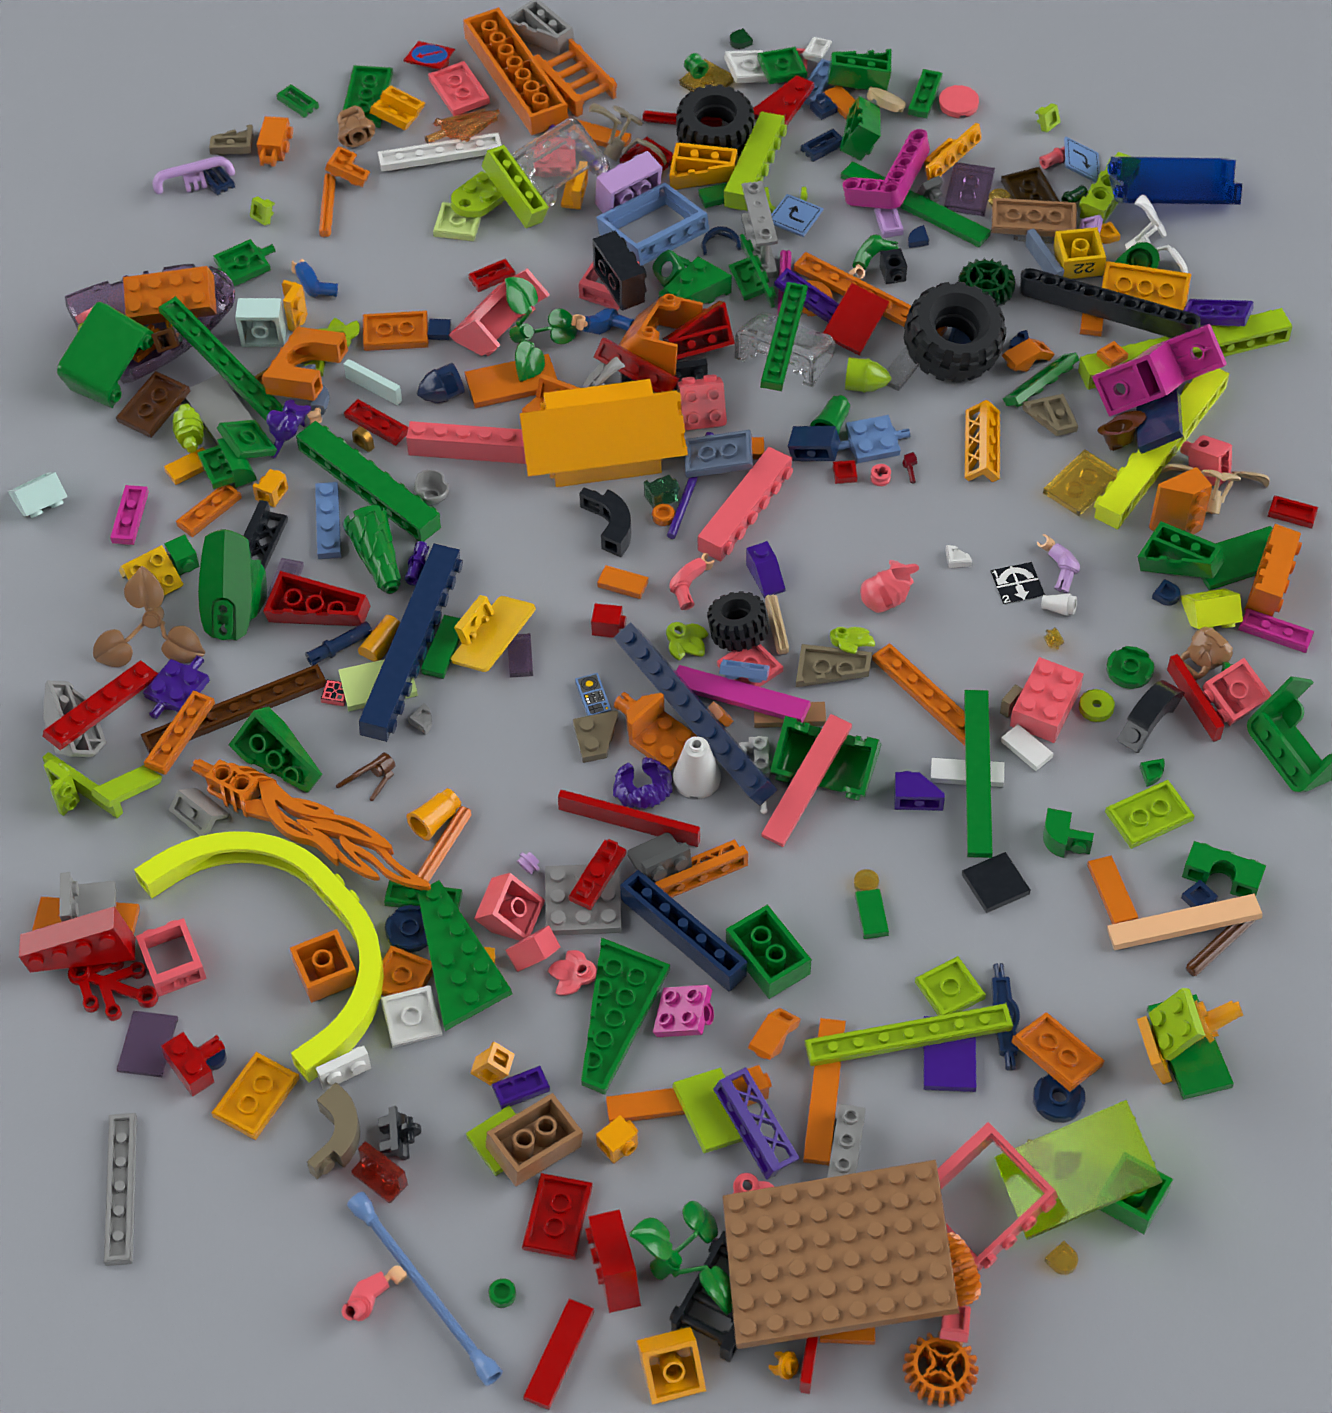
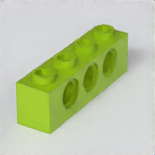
M1119 151L1114 158H1110L1105 171L1099 173L1097 182L1091 184L1088 195L1082 197L1079 203V208H1081L1080 218L1084 219L1101 215L1103 219L1102 224H1104L1138 176L1141 160Z

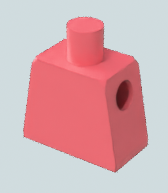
M1205 435L1200 436L1194 443L1185 441L1182 444L1180 452L1188 456V466L1197 467L1201 471L1216 470L1220 473H1231L1232 444ZM1205 476L1207 480L1214 486L1216 478ZM1220 479L1219 487L1225 482Z

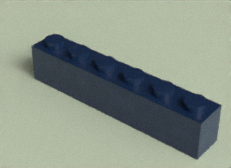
M635 871L620 885L621 900L728 992L747 976V961L641 871Z

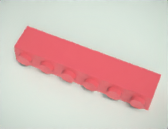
M409 422L406 440L408 454L411 456L526 464L521 429Z
M768 447L755 463L753 469L747 473L698 535V551L708 553V556L720 562L726 555H730L734 544L738 539L741 540L744 537L749 525H753L756 522L759 512L767 508L770 498L780 491L785 479L788 480L793 473L792 457Z

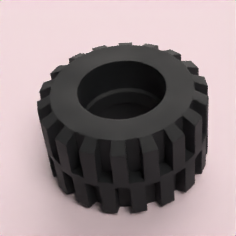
M739 591L738 593L730 592L728 595L720 596V599H715L713 605H710L708 608L707 617L711 638L714 644L719 645L721 649L727 648V651L737 650V652L743 649H752V646H758L760 641H764L769 632L765 604L763 600H760L759 596H753V593H744V591Z

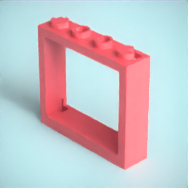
M989 1122L938 1168L940 1188H944L993 1142L1033 1182L1043 1195L980 1255L977 1256L970 1249L975 1264L978 1266V1271L983 1267L987 1269L997 1260L996 1255L1003 1249L1008 1250L1017 1241L1016 1236L1023 1230H1030L1037 1222L1036 1218L1043 1211L1045 1213L1050 1211L1056 1205V1199L1058 1198L1056 1190ZM946 1224L947 1233H949V1232L955 1233V1232Z

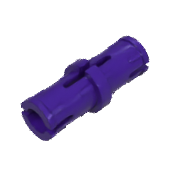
M423 541L415 543L413 554L408 559V570L404 580L409 585L417 584L426 562L429 546Z

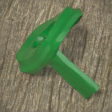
M666 250L657 257L653 263L652 270L660 284L666 287L691 261L677 255L674 251ZM666 262H671L672 272L667 277H663L661 273L663 265Z

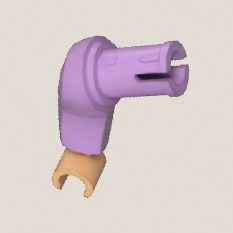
M1043 534L1047 539L1045 544L1042 545L1037 541V545L1045 551H1049L1048 554L1058 563V567L1061 570L1054 589L1060 592L1064 590V593H1069L1073 576L1079 573L1080 564L1069 550L1058 543L1055 544L1052 538Z

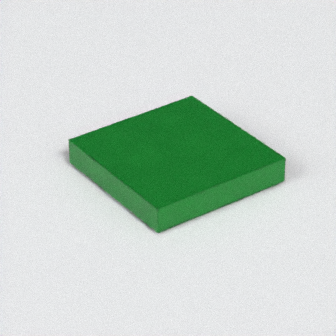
M796 47L757 54V59L769 85L788 82L795 76H800L804 79L808 76V72Z
M256 420L221 422L217 426V430L238 459L274 456L277 451Z

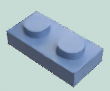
M723 659L720 664L719 674L725 675L728 679L744 677L748 678L751 682L760 683L762 680H767L770 666Z

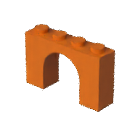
M297 326L285 345L281 347L276 358L272 360L267 371L263 373L262 383L265 385L266 394L315 401L323 389L320 370L296 367V365L310 360L340 363L348 352L345 333Z

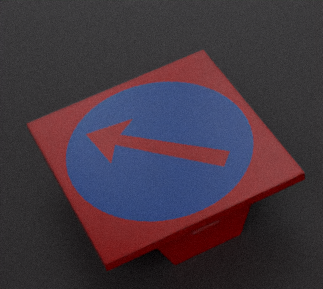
M418 41L404 58V62L440 70L448 67L449 59L454 53L455 48Z

